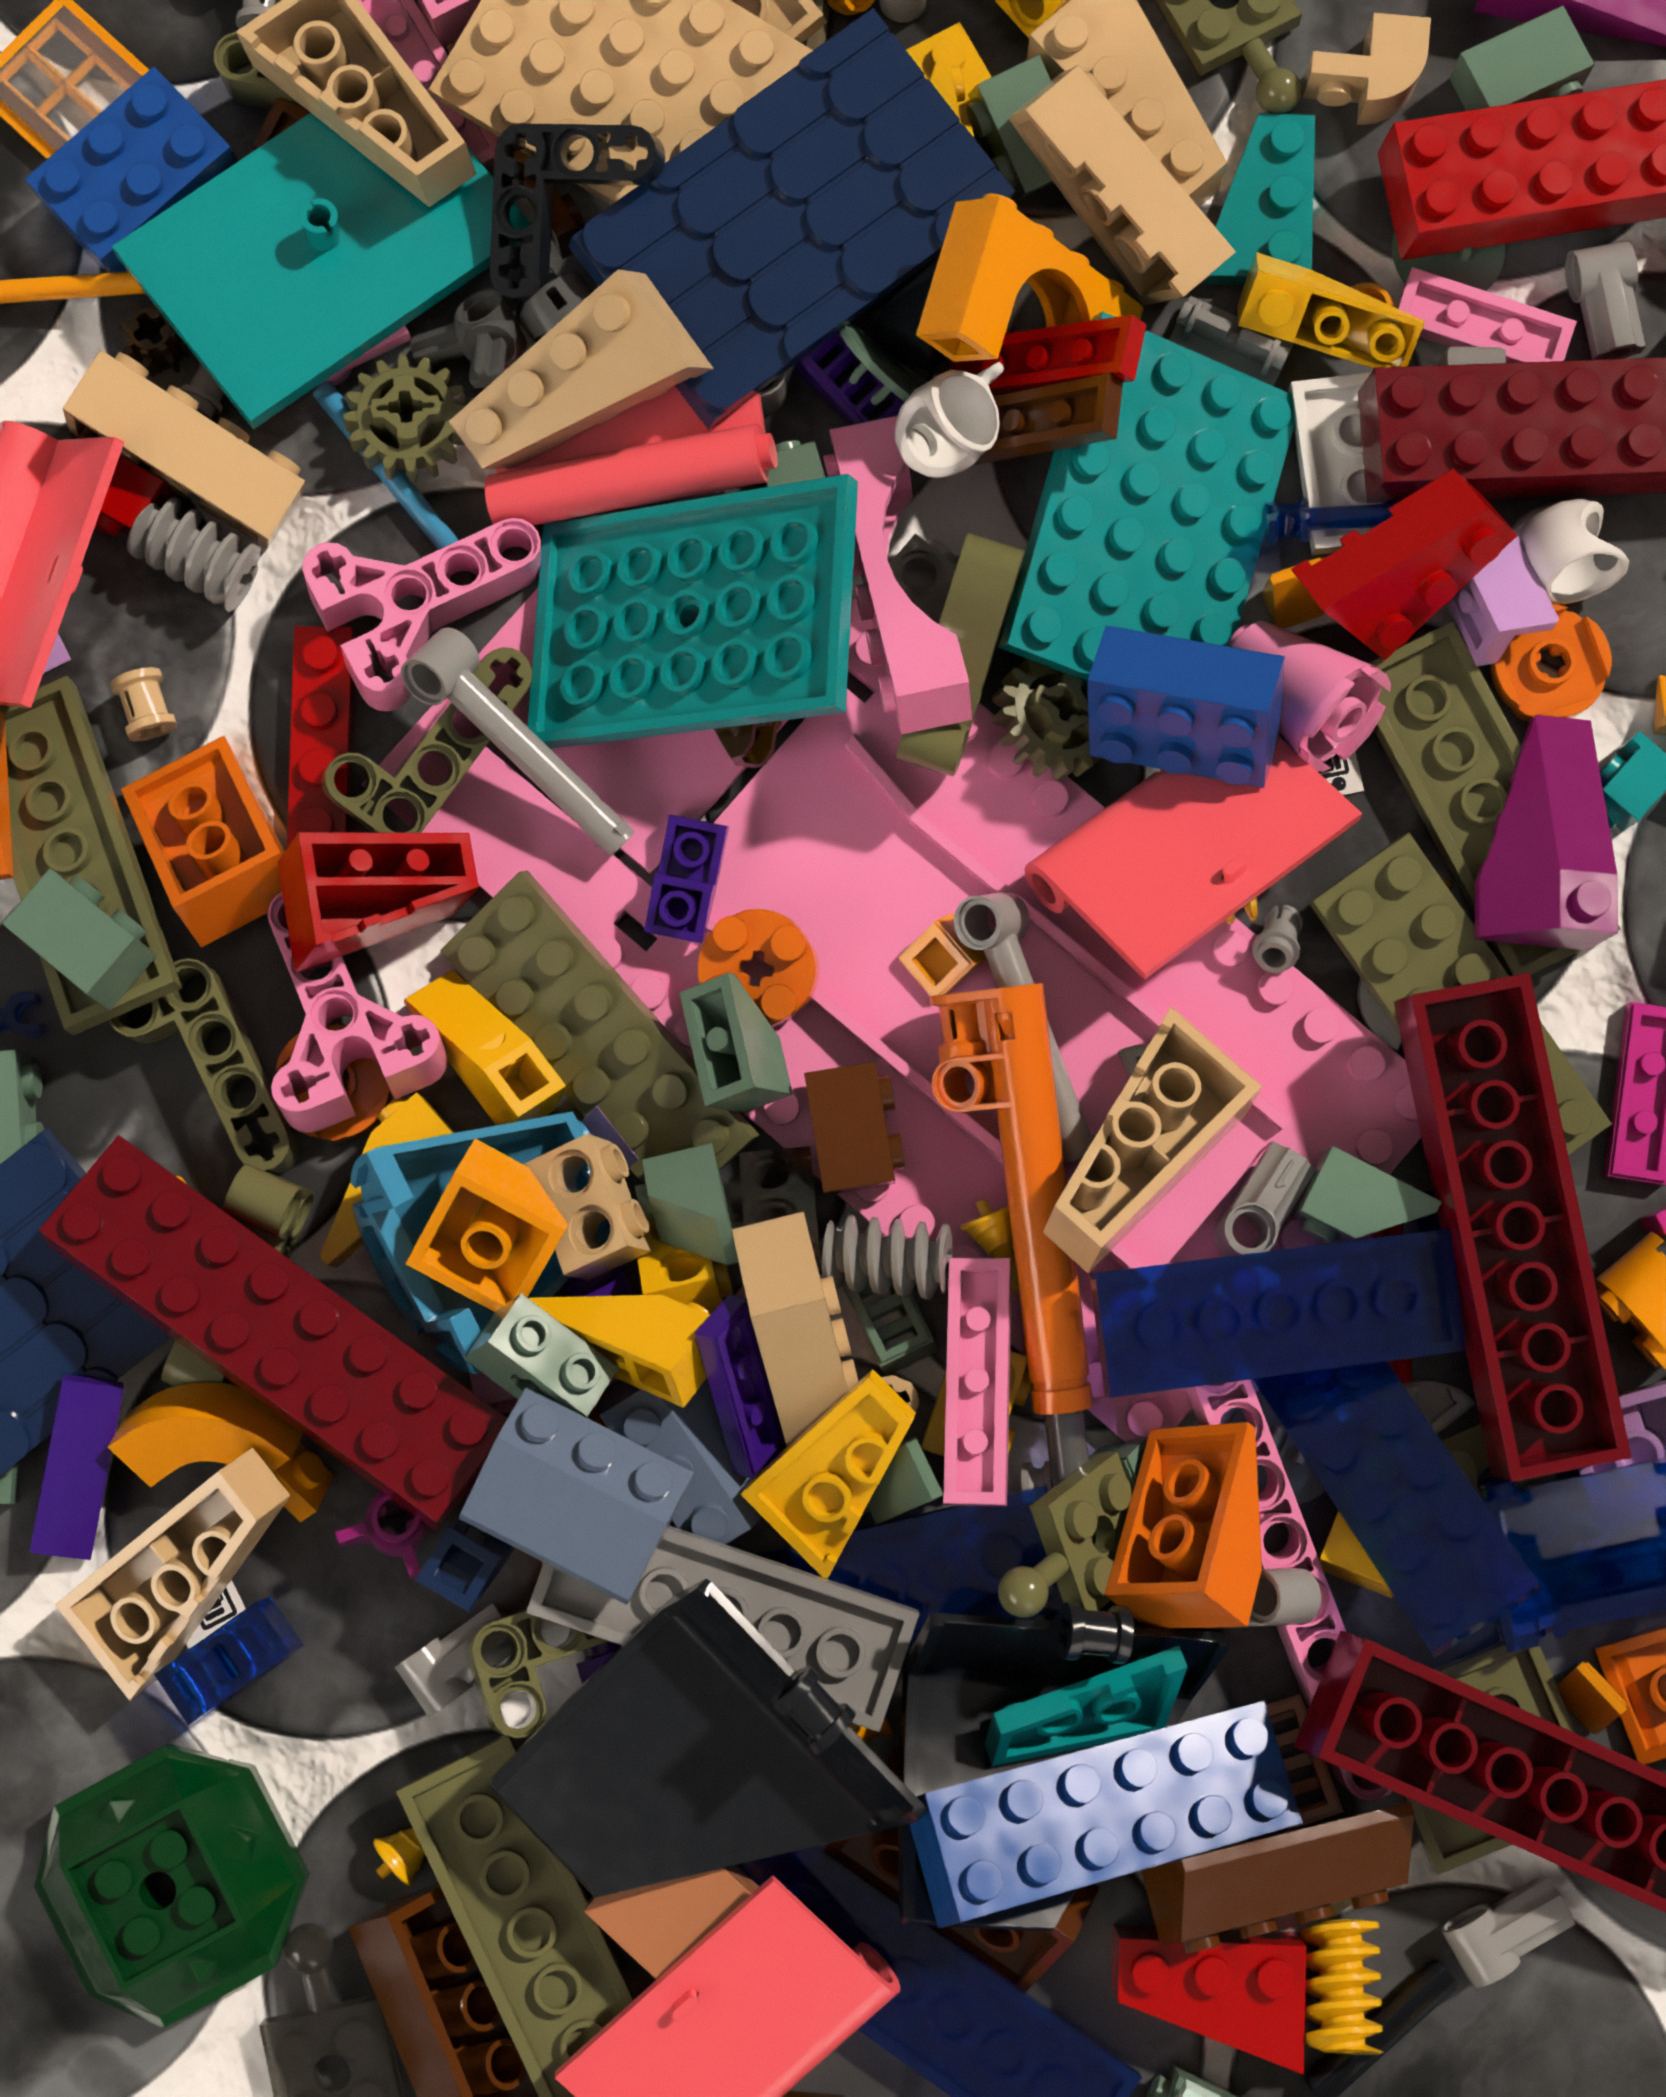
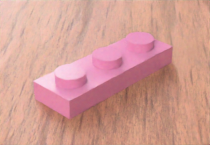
M1414 267L1411 268L1397 306L1398 309L1424 320L1425 324L1419 336L1420 338L1447 347H1502V349H1506V363L1564 361L1577 322Z

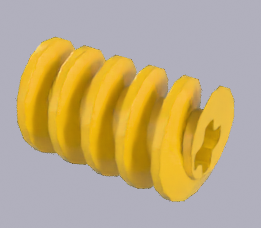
M1356 1919L1320 1920L1317 1925L1301 1931L1303 1942L1319 1948L1317 1951L1306 1954V1968L1320 1975L1306 1980V1994L1320 1999V2002L1305 2007V2019L1321 2025V2028L1305 2034V2045L1325 2053L1371 2055L1384 2053V2051L1365 2044V2038L1383 2032V2025L1364 2018V2012L1382 2006V1999L1364 1992L1365 1985L1381 1980V1973L1363 1966L1364 1959L1380 1954V1947L1362 1940V1934L1380 1928L1379 1922Z

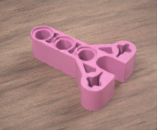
M510 518L491 525L405 566L353 556L346 547L338 543L325 542L314 546L308 551L303 560L302 570L310 599L327 632L365 615L376 616L382 620L380 625L372 631L340 646L345 666L362 698L370 707L388 712L399 709L411 696V693L402 681L401 667L405 661L428 641L432 631L518 592L537 580L541 563V540L538 531L531 523L523 519ZM511 547H521L529 552L527 557L518 561L507 560L501 554ZM460 571H469L477 576L475 581L464 586L456 585L449 581L453 574ZM333 573L334 577L340 581L343 594L339 593L336 585L331 583L325 575ZM409 595H416L425 600L423 605L414 610H403L396 604L400 599ZM373 660L377 662L380 670L385 671L389 678L393 677L390 682L384 683L379 676H375Z
M282 892L277 894L269 905L267 912L268 920L306 1013L290 1062L279 1069L271 1085L272 1096L289 1125L300 1132L311 1133L356 1116L342 1079L345 1068L356 1059L368 1058L379 1063L394 1099L438 1081L446 1071L448 1057L438 1029L431 1020L419 1015L402 1017L358 995L343 956L295 973ZM332 967V970L324 978L318 980L308 979L309 975L317 968ZM338 1017H353L352 1021L345 1028L336 1031L328 1030L331 1022ZM422 1046L424 1052L412 1056L410 1050L414 1047ZM308 1092L310 1099L301 1102L299 1095Z

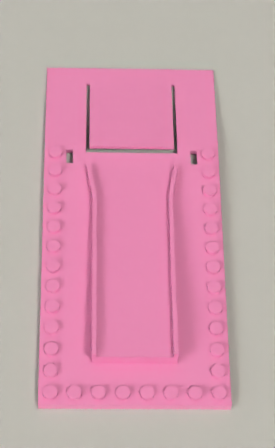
M724 491L712 492L702 495H696L686 498H680L670 501H664L654 504L606 512L604 514L723 495L727 493ZM538 588L481 650L479 661L492 650L501 647L514 648L524 654L532 668ZM852 596L848 671L874 693L864 703L847 689L846 713L805 718L768 760L766 765L759 770L714 821L716 824L729 826V831L704 941L720 919L735 915L743 910L765 909L792 919L807 935L809 942L814 947L819 963L817 986L811 1000L792 1018L772 1027L780 1037L793 1094L743 1114L821 1181L804 1073L876 1061L878 1076L890 1074L895 1110L884 1111L888 1135L900 1134L905 1169L894 1170L895 1184L837 1193L836 1195L868 1222H870L872 1217H878L883 1235H889L895 1219L902 1220L905 1235L908 1238H912L919 1221L926 1223L930 1240H936L942 1225L949 1224L952 1235V1258H993L987 1255V1252L975 1240H972L970 1235L962 1231L960 1226L980 1216L975 1204L980 1200L986 1198L991 1211L1008 1205L997 1109L953 1112L942 1107L935 1099L932 1090V1076L940 1065L938 1046L943 1044L939 1007L930 1005V995L898 957L937 919L948 914L955 915L957 907L966 898L1004 891L1019 896L1026 904L1029 912V926L1023 938L1019 940V944L1034 984L1043 983L1047 1019L1091 1136L1098 1133L1110 1109L1130 1078L1118 1056V1051L1133 1045H1149L1166 1013L1172 1006L1263 1087L1246 1116L1089 1273L1077 1264L1089 1365L1087 1382L1091 1383L1093 1406L1086 1410L1123 1442L1126 1443L1145 1438L1147 1442L1150 1429L1175 1428L1193 1409L1159 1320L1157 1307L1162 1293L1174 1283L1180 1282L1196 1283L1209 1287L1216 1293L1222 1303L1239 1351L1241 1352L1281 1304L1276 1296V1292L1281 1284L1289 1276L1298 1275L1299 1273L1296 1269L1311 1259L1325 1244L1303 1233L1300 1229L1304 1222L1290 1215L1291 1210L1278 1231L1275 1245L1268 1252L1249 1260H1234L1226 1257L1218 1249L1214 1240V1228L1218 1218L1229 1209L1272 1141L1297 1152L1306 1158L1313 1167L1320 1153L1334 1146L1390 1175L1421 1138L1406 1060L1294 966L1280 973H1271L1262 969L1252 954V945L1257 935L1236 917L1234 924L1228 925L1223 921L1144 980L1071 906L1058 914L1044 906L1028 884L1024 870L1026 864L1105 807L1068 776L1061 781H1055L1051 768H1049L1041 776L1036 777L1033 775V762L1029 759L1016 765L1013 760L1018 751L1013 744L1001 746L998 742L1007 733L1006 728L992 724L991 718L994 714L980 702L960 765L954 777L897 760L896 754L902 735L895 711L886 713L883 711L877 677L886 675L883 664L872 666L866 639V630L874 629L872 619L861 621L857 600ZM504 663L498 668L490 666V669L496 675L494 681L488 687L491 692L495 694L497 690L507 684L514 687L515 683L509 678L513 668L509 664ZM531 684L512 710L526 726H528ZM446 698L441 704L432 705L379 766L393 776L449 700ZM459 709L456 710L453 716L455 730L465 738H476L481 731ZM788 720L781 721L777 733ZM714 729L551 749L600 797L601 801L606 803L622 819L625 817L627 824L635 832L620 849L651 875L660 865L669 815L701 820L747 768L736 766ZM485 747L421 833H469L479 887L492 898L518 872L528 870L694 1060L679 992L700 984L698 979V958L703 943L650 933L657 940L645 951L619 929L616 924L626 913L643 928L645 927L652 887L614 854L610 857L603 849L596 847L597 843L576 822L489 748ZM426 753L418 763V773L425 783L439 786L448 775V767L446 761L441 756L435 753ZM366 780L362 783L363 787L366 786ZM401 800L389 801L386 806L411 827L413 823L411 807ZM989 909L987 921L990 929L994 932L996 918L992 910ZM756 952L752 961L744 962L743 972L750 975V984L752 986H759L762 977H772L774 972V966L765 963L764 952ZM986 960L948 994L997 988L988 961ZM966 1070L964 1084L967 1091L972 1095L975 1082L971 1073ZM1081 1159L1065 1165L1067 1183ZM1238 1216L1232 1226L1234 1238L1240 1245L1253 1248L1259 1238V1229L1251 1218ZM1011 1292L1010 1345L1026 1356L1019 1292ZM1188 1293L1181 1297L1177 1303V1318L1185 1327L1192 1326L1199 1321L1203 1312L1202 1302L1194 1293ZM1216 1350L1205 1353L1199 1360V1376L1206 1384L1213 1383L1223 1373L1224 1361Z

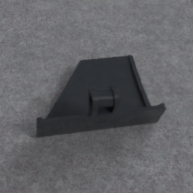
M708 1579L694 1584L668 1600L525 1741L488 1781L489 1788L594 1898L915 1823L927 1811L925 1805L849 1727L856 1716V1712L847 1703L839 1705L817 1682L820 1675L812 1666L795 1670Z
M1064 1602L1052 1621L932 1613L928 1616L908 1652L904 1664L899 1779L917 1797L934 1790L1099 1746L1094 1745L992 1766L984 1744L993 1713L1002 1710L1006 1706L1028 1701L1179 1646L1188 1668L1166 1727L1176 1725L1193 1698L1229 1650L1227 1635L1216 1632L1134 1627L1130 1609L1126 1606L1114 1605L1108 1611L1083 1610L1079 1603ZM910 1824L899 1826L898 1878L900 1920L906 1925L937 1926ZM1077 1889L946 1927L1052 1932Z

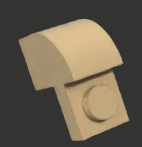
M1374 12L1364 37L1362 55L1322 51L1312 52L1304 75L1302 98L1317 99L1323 105L1334 107L1343 106L1350 102L1358 103L1357 125L1379 123L1394 116L1411 98L1426 64L1431 18Z

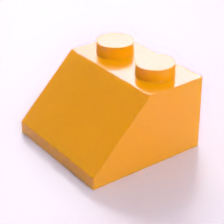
M475 1138L455 1170L405 1264L496 1312V1310L520 1293L528 1298L566 1231L568 1224L529 1167Z

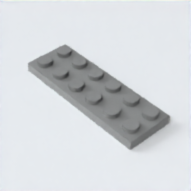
M670 1525L627 1605L543 1562L526 1613L623 1645L673 1596L704 1579H708L795 1670L812 1666L820 1675L817 1682L839 1705L847 1703L856 1712L852 1723L880 1732L920 1614L917 1609Z

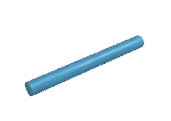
M330 381L324 382L315 389L313 397L349 440V435L353 432L346 431L343 414L352 410L348 408L347 401ZM364 451L359 452V454L363 457ZM380 462L376 467L372 468L437 550L459 541L417 487L409 482L403 470L398 469L394 478L389 480L385 477L383 463Z

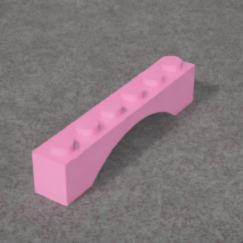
M897 416L829 429L832 454L823 455L822 459L826 477L849 474L858 481L853 576L861 574L863 584L854 585L861 621L872 619L874 629L866 630L872 666L883 664L886 675L877 677L884 713L895 711L902 735L972 720L969 679L957 635L934 622L909 599L896 581L888 562L890 541L898 520L913 498L910 467L902 460L894 439Z

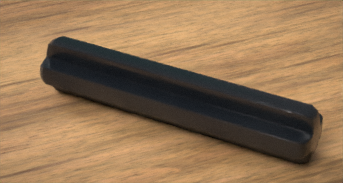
M1435 1959L1428 1962L1367 2018L1383 2025V2032L1365 2038V2044L1384 2051V2053L1371 2055L1328 2053L1306 2073L1305 2081L1308 2087L1317 2097H1338L1456 1990L1458 1984L1452 1974L1438 1960Z

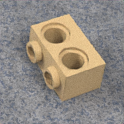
M585 1134L524 1163L525 1166L530 1168L568 1224L566 1231L555 1248L563 1275L589 1281L651 1252L645 1233L649 1232L648 1219L638 1201L631 1197L625 1178L629 1176L628 1164L622 1151L616 1144L590 1134ZM588 1164L590 1178L587 1185L579 1191L576 1184L577 1174L584 1165ZM607 1219L610 1224V1235L608 1240L599 1247L596 1241V1231L601 1222Z

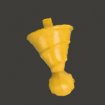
M985 1198L975 1203L980 1216L962 1224L960 1229L970 1235L971 1239L975 1240L987 1252V1255L993 1258H1010L1012 1262L1011 1292H1017L1018 1284L1015 1261H1013L1014 1250L1008 1205L991 1211Z
M413 1827L400 1830L398 1833L383 1838H374L373 1845L384 1861L376 1869L378 1875L384 1879L393 1872L404 1884L413 1886L414 1879L426 1857Z

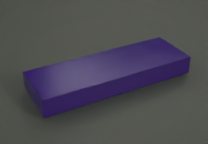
M728 1295L694 1334L734 1474L752 1479L784 1442L785 1438L750 1317L747 1299Z
M62 1374L29 1553L91 1560L112 1453L107 1447L116 1433L124 1391L123 1382Z

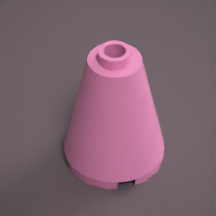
M1263 620L1254 622L1251 625L1241 626L1228 642L1227 646L1285 656L1280 734L1297 755L1316 771L1324 772L1331 769L1324 762L1335 755H1338L1343 760L1350 757L1370 736L1384 713L1386 707L1378 699L1382 687L1390 692L1391 682L1387 674L1376 666Z

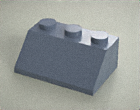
M707 1378L684 1408L619 1379L607 1386L600 1397L599 1415L610 1430L694 1472L684 1497L672 1519L678 1529L727 1544L750 1530L760 1520L762 1516L740 1495L745 1485L752 1479L734 1474ZM782 1445L779 1446L757 1474L785 1450Z
M525 1387L499 1432L460 1513L459 1519L627 1605L673 1519L694 1472Z

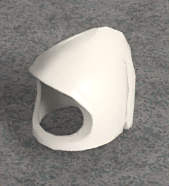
M997 362L977 375L951 369L935 376L934 379L913 391L900 408L894 434L899 454L908 467L927 477L942 478L952 476L972 466L987 450L992 448L997 440L1000 421L998 407L990 391L989 384L1003 372V364Z
M1574 499L1550 503L1529 511L1512 526L1552 604L1565 605L1586 600L1600 594L1615 585L1628 570L1629 559L1624 552L1598 538L1604 509L1597 501ZM1594 554H1606L1617 557V564L1607 571L1599 570L1594 563Z

